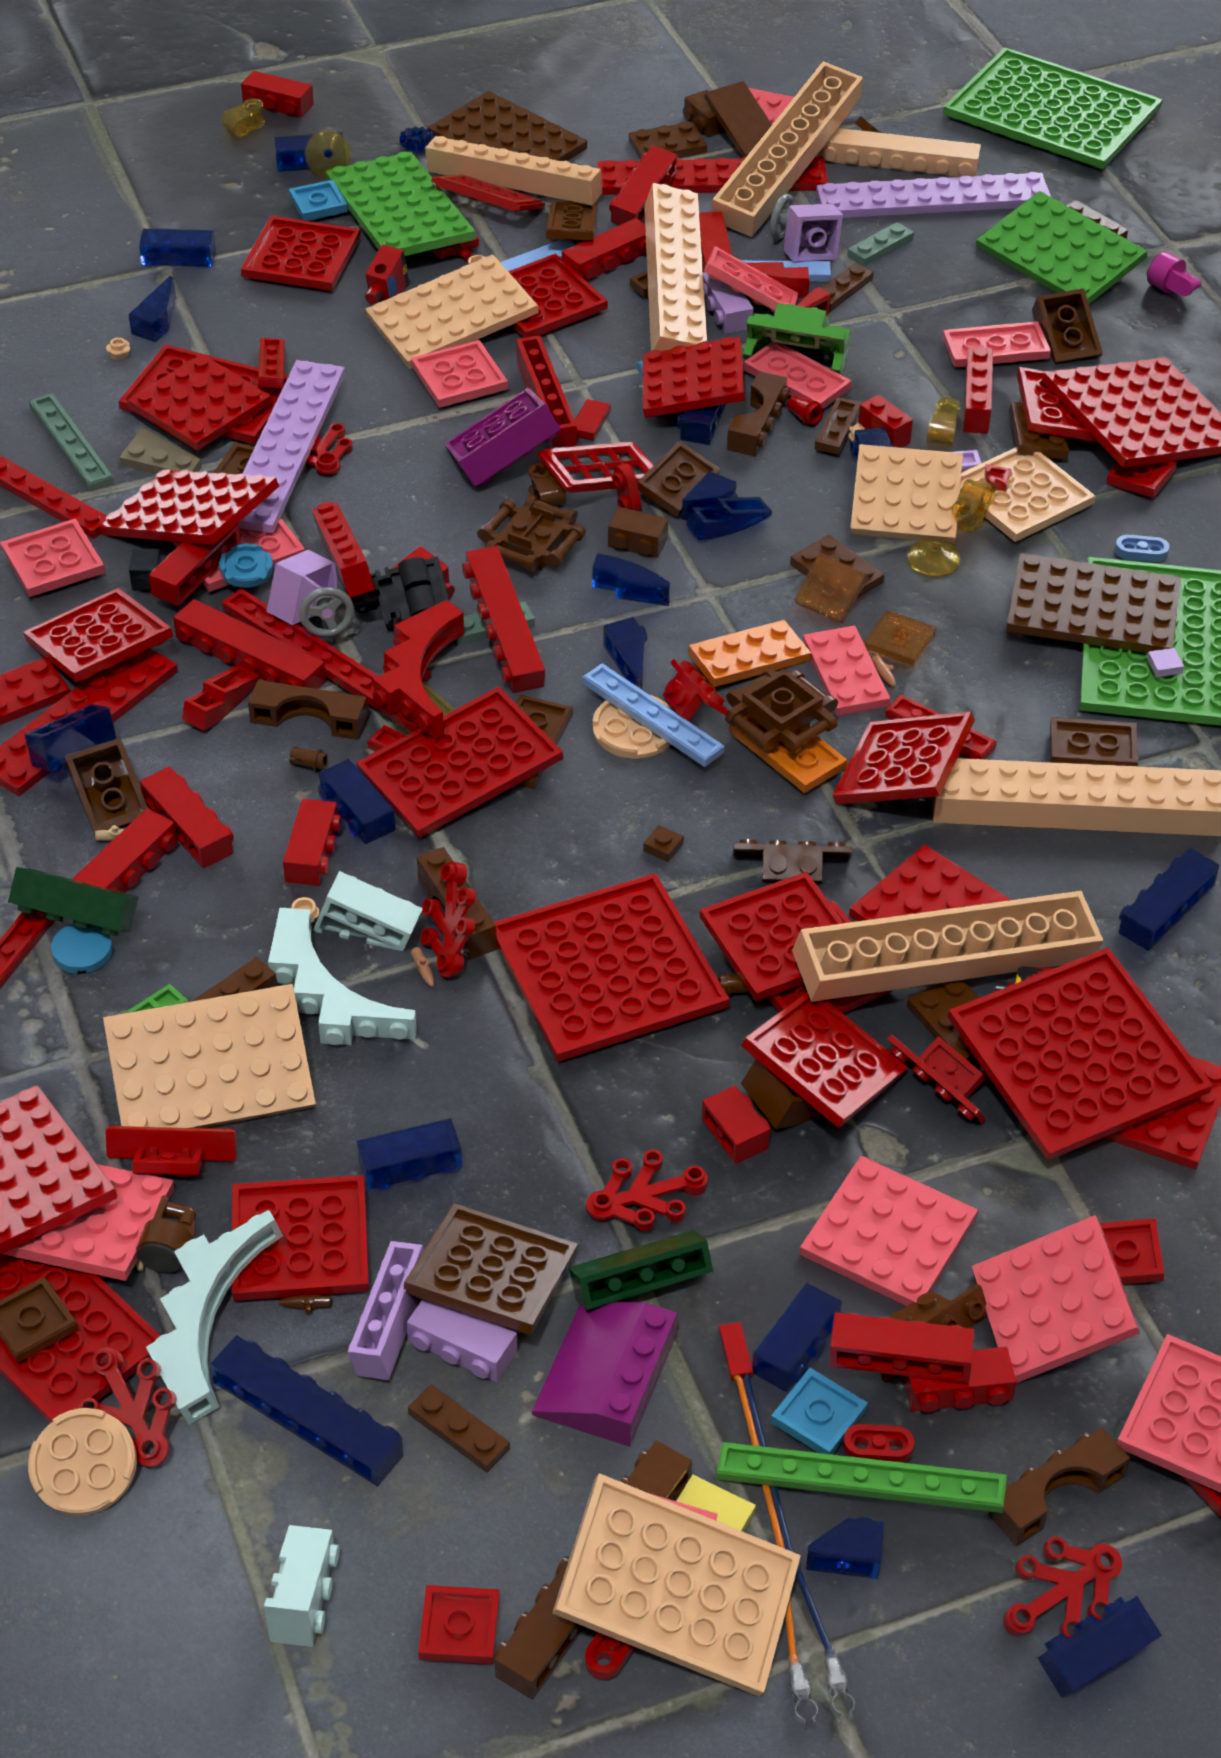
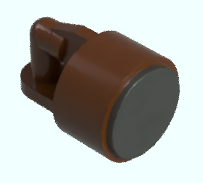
M163 1195L161 1197L154 1219L145 1223L136 1247L138 1259L146 1267L164 1273L178 1271L182 1268L174 1251L181 1248L186 1242L194 1239L195 1209L190 1206L172 1203L168 1196ZM166 1217L179 1219V1220H178V1223L175 1222V1221L166 1219Z

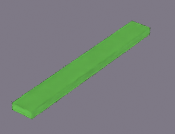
M722 1442L717 1468L718 1480L1003 1513L1007 1482L1006 1474Z

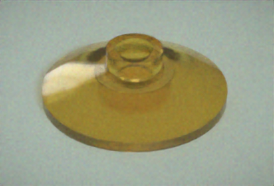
M331 130L317 132L309 139L305 148V158L313 172L326 177L325 171L332 170L336 166L346 167L349 165L351 150L347 140L341 134ZM326 149H330L333 153L329 159L324 157Z
M926 539L916 542L910 547L907 559L910 566L919 573L928 576H944L958 568L961 556L957 548L946 541Z

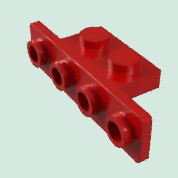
M673 658L670 663L678 673L674 679L667 683L665 692L662 695L675 711L689 721L704 701L710 707L727 716L730 711L723 704L725 699L715 692L716 689L706 682V678L696 671L697 668L686 660H683L681 663Z
M892 1034L887 1038L893 1047L890 1052L902 1063L908 1060L915 1066L912 1071L923 1082L926 1083L930 1079L937 1085L934 1090L945 1101L949 1102L953 1099L959 1104L956 1109L967 1120L971 1122L975 1118L981 1124L986 1121L982 1112L967 1100L986 1077L948 1043L938 1036L918 1057Z
M107 1126L105 1130L106 1156L108 1158L133 1159V1173H143L152 1176L175 1174L178 1177L185 1178L198 1175L203 1161H235L237 1157L236 1131L234 1129Z

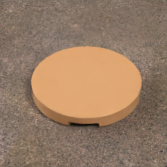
M652 696L654 699H656L657 701H659L660 703H662L670 709V706L665 701L661 700L658 697ZM607 700L594 713V738L603 749L611 754L631 759L647 758L663 752L671 745Z
M79 1408L58 1415L52 1419L53 1422L42 1431L37 1440L32 1444L28 1458L30 1482L42 1501L59 1513L70 1516H88L99 1513L116 1503L127 1491L133 1480L137 1465V1453L132 1436L118 1419L99 1409Z

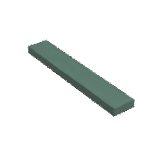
M53 393L29 401L31 410L90 492L114 484L112 474Z

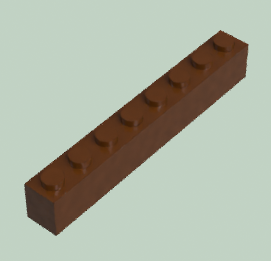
M656 1440L649 1450L644 1449L640 1453L629 1477L625 1475L620 1482L644 1492L676 1501L692 1476V1460ZM568 1556L561 1560L556 1570V1577L551 1584L548 1585L546 1583L539 1590L535 1599L536 1604L529 1613L524 1612L519 1617L514 1628L515 1633L509 1641L504 1640L500 1643L493 1656L495 1661V1677L532 1700L585 1628V1626L552 1614L570 1557Z

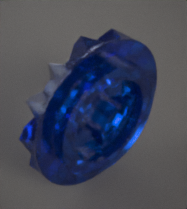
M414 126V128H406L405 131H402L399 141L406 149L422 151L433 140L435 134L432 133L431 129H425L424 126L420 128Z

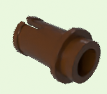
M296 746L291 749L290 757L294 758L289 760L291 765L310 767L315 772L325 770L328 763V754L324 753L322 749L312 751Z
M724 972L723 975L718 976V980L728 996H730V993H750L738 975H730L729 972Z

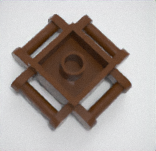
M529 495L526 498L522 508L516 506L512 500L505 499L494 517L487 525H482L477 531L479 539L487 543L486 547L498 545L502 558L523 565L526 570L534 572L536 569L542 571L546 565L559 567L564 561V556L577 541H581L586 535L585 528L580 524H575L578 516L577 511L572 509L564 510L544 503L533 495ZM507 517L512 518L500 533L495 532Z
M769 668L762 673L760 678L740 690L734 689L726 695L728 703L733 708L725 716V721L732 726L736 725L758 742V747L764 752L770 751L775 743L781 741L785 744L786 749L794 754L802 749L803 744L824 731L830 732L838 725L835 716L831 714L838 706V700L832 695L827 696L807 681L805 675L799 670L789 673L785 669L777 672ZM744 716H750L769 732L763 733L745 719ZM814 719H817L819 721L818 723L810 727L811 721H813Z

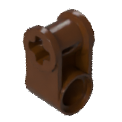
M543 463L532 464L528 470L531 478L529 493L538 497L539 501L553 506L565 504V490Z

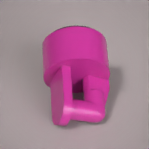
M1168 251L1158 254L1152 260L1147 271L1148 283L1165 293L1173 291L1185 297L1191 295L1194 290L1201 286V281L1186 272V262Z

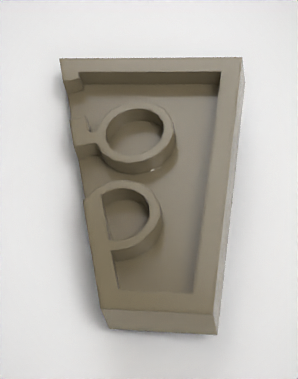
M143 427L120 456L121 466L154 474L164 469L198 472L202 467L200 458Z

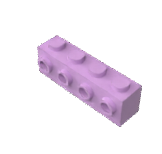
M396 1241L390 1242L348 1349V1358L352 1362L357 1376L383 1380L390 1379L407 1333V1321L415 1311L419 1301L418 1297L406 1293V1289H403L404 1281L423 1253V1245Z

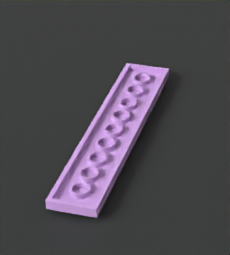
M1037 172L816 185V195L819 204H834L843 214V218L1018 208L1038 191L1051 197L1043 174Z
M296 360L242 473L248 476L263 475L264 477H276L280 487L238 523L240 529L274 533L345 376L344 367Z

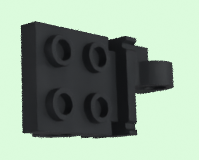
M438 556L426 560L422 557L403 560L396 568H384L386 575L381 576L379 569L375 570V573L371 574L375 590L351 597L354 610L358 613L370 612L380 606L387 629L394 628L393 618L397 617L400 623L445 600L450 602Z

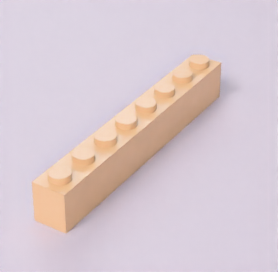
M837 128L816 156L824 157L825 162L954 177H971L977 174L981 144Z
M435 136L425 147L428 172L442 175L463 174L505 188L592 206L602 195L601 169L592 168L588 165L582 166L568 161H557L548 157L532 156L527 153L508 151L504 148L498 149L484 144L478 145L464 140L448 139L444 136Z

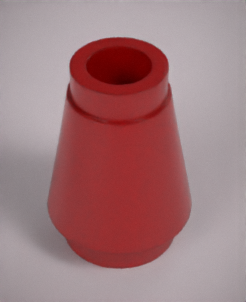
M792 396L788 400L787 408L806 425H816L821 421L824 410L819 402L797 396Z

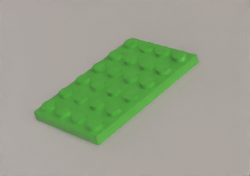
M1038 191L976 239V246L1055 293L1084 288L1089 304L1147 258V250L1041 191Z

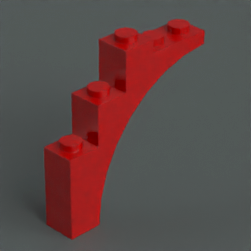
M445 600L395 624L394 647L384 651V674L373 679V699L379 707L384 708L391 715L401 711L404 716L412 719L421 730L426 731L433 738L444 734L443 711L428 696L423 687L422 679L433 658L449 643L464 635V613L448 600Z

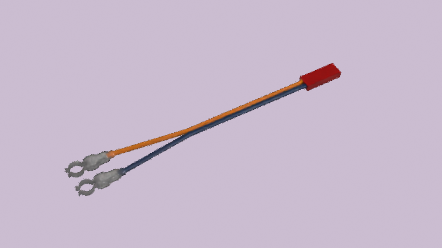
M741 1322L719 1325V1334L730 1379L737 1382L751 1443L753 1446L767 1447L750 1378H753V1369ZM762 1485L776 1544L793 1552L777 1486ZM798 1564L796 1579L825 1649L826 1684L828 1691L834 1696L831 1706L832 1712L835 1716L841 1718L842 1721L843 1714L835 1709L833 1703L837 1700L838 1695H844V1699L849 1700L853 1705L852 1710L849 1712V1719L852 1721L855 1701L851 1695L847 1694L849 1685L847 1674L842 1670L840 1659L830 1644ZM789 1598L785 1613L789 1649V1689L791 1697L797 1702L795 1718L798 1722L804 1724V1729L806 1720L800 1717L796 1711L800 1706V1702L807 1701V1704L815 1709L816 1715L812 1718V1725L816 1727L815 1720L818 1714V1707L811 1700V1682L805 1674L803 1663L799 1660L798 1654H796L791 1598Z

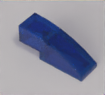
M760 497L717 498L714 507H692L686 526L698 540L727 536L758 524L770 517L772 510Z
M597 553L592 567V587L616 591L617 599L669 606V581L633 562Z

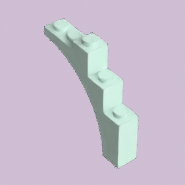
M279 908L268 966L276 973L277 983L295 984L294 993L298 1013L320 1014L318 1023L320 1043L352 1045L353 1036L415 1040L417 1031L415 1010L391 1007L371 1001L346 988L323 966L312 946L310 910Z
M269 1210L260 1215L253 1216L247 1223L231 1232L222 1234L210 1244L203 1234L196 1239L186 1242L181 1248L174 1251L190 1281L183 1286L175 1287L169 1294L160 1298L176 1329L169 1334L159 1336L155 1342L146 1346L152 1360L160 1364V1375L167 1388L175 1393L177 1398L176 1405L189 1425L220 1407L212 1389L209 1375V1336L215 1314L227 1290L242 1269L262 1250L283 1237Z

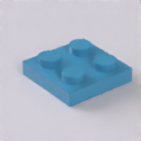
M333 180L289 189V197L303 221H314L318 218L337 216L348 212L347 203Z
M809 1368L771 1415L770 1423L816 1452L833 1455L844 1441V1435L848 1428L856 1425L866 1413L868 1402Z

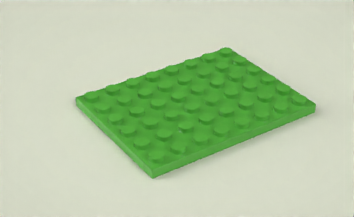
M1004 47L943 106V115L949 116L954 120L970 123L975 127L990 130L992 133L1008 136L1013 140L1028 143L1033 147L1043 148L1051 151L1053 154H1060L1074 161H1081L1094 168L1104 169L1161 108L1163 99Z
M1088 557L1087 562L1091 564L1181 577L1173 648L1178 653L1184 665V670L1182 674L1156 677L1147 660L1148 653L1083 643L1079 710L1221 726V570Z

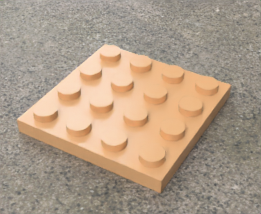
M859 444L850 534L955 544L963 453Z
M1016 447L961 473L959 496L1014 542L1093 505L1096 497L1041 452H1034V455L1018 453ZM986 464L1011 469L1006 492L992 487L986 481L984 476Z

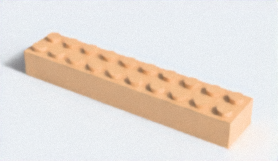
M824 61L820 64L713 198L712 212L722 211L726 227L750 237L754 236L772 213L778 199L790 190L861 99L863 77Z
M653 183L644 205L651 351H664L676 346L686 347L707 341L698 193L673 188L665 184Z
M957 758L940 796L932 797L933 823L1221 836V770Z
M1082 891L801 929L792 951L810 1000L814 1002L1018 972V968L1021 966L1053 967L1064 965L1097 952L1103 942V938Z

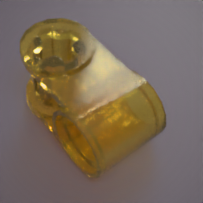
M248 99L244 103L228 109L222 115V125L237 137H244L248 133L262 128L265 125V120L261 113L263 109L262 101L259 99Z
M950 397L938 400L934 415L930 420L927 434L928 440L948 444L953 443L957 426L956 418L959 411L957 400Z
M967 479L964 482L951 510L954 518L959 520V526L963 531L972 532L980 527L989 506L995 498V487L993 484Z

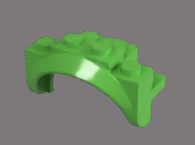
M777 303L774 316L754 313V316H748L746 323L747 341L743 352L744 359L752 357L771 342L822 350L833 361L831 371L842 375L851 344V329L842 326H829V317H826V311L814 307L806 308L794 304Z

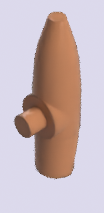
M879 655L873 656L872 661L880 676L887 684L895 687V679L891 670H894V666L884 663Z
M420 947L412 949L410 953L420 975L431 988L434 987V977L428 959L425 958Z

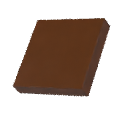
M45 1277L0 1300V1339L17 1363L79 1330L76 1320Z

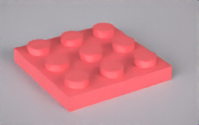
M480 340L411 358L412 368L439 408L508 389V380Z
M76 518L0 542L2 552L29 597L105 573L102 560Z

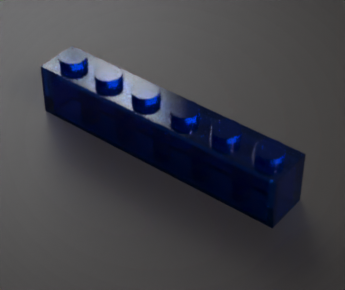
M236 1335L210 1363L214 1384L377 1487L404 1456L402 1437L393 1427L388 1425L384 1427L379 1424L365 1410L361 1408L355 1409L347 1404L338 1393L334 1391L328 1392L321 1388L309 1375H300L292 1370L283 1359L279 1357L273 1358L265 1353L254 1341L249 1340L247 1342Z

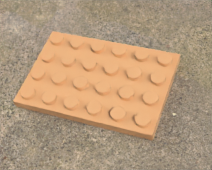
M494 255L484 257L481 260L365 309L367 318L408 369L412 368V357L478 340L539 313L538 305Z
M293 984L103 1017L121 1126L207 1128L316 1107Z
M599 1473L594 1480L552 1614L760 1697L766 1688L801 1555Z

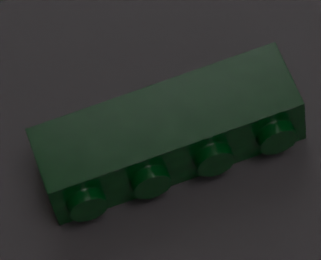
M16 867L8 903L18 905L17 910L24 913L35 914L36 910L46 912L45 918L63 922L65 917L73 919L72 925L91 929V925L101 927V933L118 936L119 932L131 931L139 897L30 868Z
M695 1230L569 1267L575 1298L586 1310L714 1272L707 1240Z

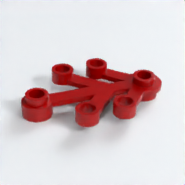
M341 423L330 425V430L322 440L318 434L310 451L316 453L317 456L309 455L306 460V464L315 466L316 471L321 474L332 475L339 471L341 467L339 459L341 456L353 451L352 440L343 438L345 436V426ZM336 439H339L337 447L332 452H327L331 444Z
M454 861L445 863L440 871L441 880L446 883L445 914L440 908L441 905L438 900L426 898L422 903V914L433 918L444 934V944L439 939L438 930L428 927L422 930L420 942L422 945L430 946L437 955L436 965L442 977L446 978L457 976L462 971L464 958L460 952L475 929L474 920L466 918L465 915L475 903L476 892L474 889L461 887L467 878V867L463 863Z
M648 1150L643 1155V1167L629 1191L617 1194L623 1181L629 1179L632 1175V1163L628 1159L619 1158L613 1162L612 1176L605 1188L588 1196L586 1210L595 1221L607 1222L615 1217L635 1225L640 1231H649L654 1227L655 1215L653 1212L666 1216L671 1222H680L685 1218L686 1206L681 1200L674 1199L665 1202L655 1197L682 1189L685 1193L692 1196L701 1195L707 1189L708 1175L701 1167L690 1166L683 1172L682 1176L648 1185L654 1173L662 1168L663 1156L658 1150ZM655 1159L657 1162L652 1163L648 1160ZM619 1168H626L627 1170H626V1171H619V1170H617V1169H619ZM635 1204L643 1208L635 1212L624 1206ZM678 1209L680 1212L674 1213L671 1210ZM641 1218H648L649 1221L643 1222V1221H641L640 1219H641Z
M110 1347L100 1348L92 1358L93 1369L106 1377L121 1408L103 1405L98 1400L88 1397L80 1402L78 1409L87 1408L90 1404L94 1403L95 1409L105 1411L107 1414L118 1419L122 1424L130 1425L137 1438L132 1437L136 1447L137 1461L146 1467L159 1466L169 1455V1442L164 1436L170 1410L177 1401L176 1395L173 1391L164 1387L154 1392L152 1402L157 1408L149 1428L145 1415L155 1380L161 1374L160 1364L150 1358L139 1362L137 1374L140 1377L134 1399L120 1372L123 1367L121 1353ZM108 1355V1363L105 1366H101L102 1358ZM152 1364L153 1371L150 1375L146 1376L145 1369L148 1365ZM168 1393L169 1399L167 1403L161 1405L160 1399L162 1395ZM153 1442L155 1449L151 1454H147L146 1449Z
M1054 1536L1043 1546V1553L1048 1560L1059 1561L1064 1559L1085 1566L1076 1572H1071L1040 1564L1032 1555L1023 1556L1015 1565L1016 1574L1021 1579L1031 1580L1034 1578L1057 1585L1028 1605L1018 1603L1011 1606L1003 1616V1625L1009 1634L1022 1637L1033 1629L1036 1617L1066 1598L1064 1622L1059 1628V1633L1064 1641L1075 1643L1084 1635L1085 1631L1084 1625L1080 1621L1084 1585L1094 1579L1093 1602L1087 1608V1615L1092 1622L1102 1624L1112 1615V1606L1108 1602L1109 1583L1111 1579H1114L1120 1573L1122 1559L1119 1552L1111 1545L1101 1543L1094 1545L1090 1550L1069 1546L1063 1538ZM1050 1544H1056L1060 1548V1554L1053 1553ZM1100 1556H1105L1109 1560V1567L1101 1563ZM1023 1562H1027L1032 1566V1573H1028L1023 1569ZM1095 1606L1103 1608L1105 1612L1104 1617L1096 1614ZM1016 1613H1023L1027 1618V1623H1020L1017 1620ZM1067 1625H1073L1076 1628V1636L1068 1633Z

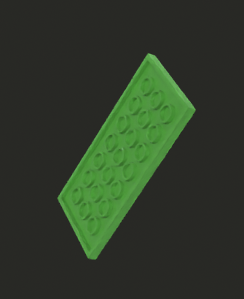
M404 151L390 157L381 156L376 158V160L367 162L358 161L354 165L336 166L332 170L325 171L326 180L334 181L345 199L349 211L378 250L384 244L404 250V255L407 256L476 239L475 230L443 190L431 182L432 177L412 152Z

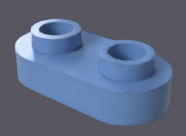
M1122 535L1116 540L1115 553L1118 557L1127 561L1158 563L1167 559L1170 546L1166 540L1159 537Z

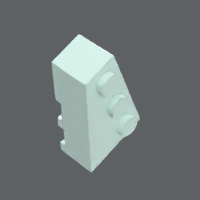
M339 871L313 931L322 933L323 929L339 932L340 938L349 939L350 935L366 938L367 944L403 951L422 908L410 901L387 893L381 888H376L358 880L354 876Z
M289 1525L279 1556V1561H281L279 1573H274L272 1578V1586H276L273 1598H266L264 1603L270 1642L314 1647L316 1634L323 1633L325 1611H321L324 1600L330 1599L332 1591V1578L329 1577L331 1567L337 1566L339 1558V1545H334L332 1530Z

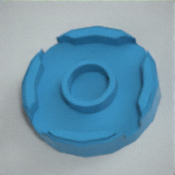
M247 543L231 547L230 551L226 554L224 552L221 555L219 570L221 577L235 587H255L266 582L271 577L273 560L271 554L268 551L267 553L263 551L261 546Z
M70 924L59 930L53 937L51 951L54 963L61 970L72 974H78V971L85 970L86 973L94 972L103 967L112 956L113 945L111 936L101 933V927L91 925V929H86Z

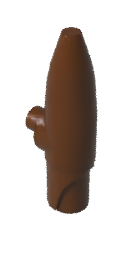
M297 1295L279 1300V1305L289 1308H301L307 1314H310L315 1308L331 1307L332 1303L331 1295Z

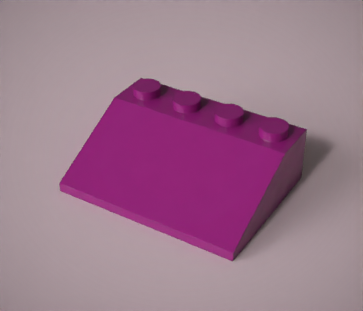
M528 387L444 443V445L471 483L476 487L477 485L488 483L492 479V475L498 471L509 469L514 464L513 461L520 456L525 457L535 450V446L541 442L552 440L557 435L556 432L561 430L547 405Z
M612 1302L586 1310L580 1304L535 1403L532 1415L630 1447L676 1338L677 1312L648 1303Z

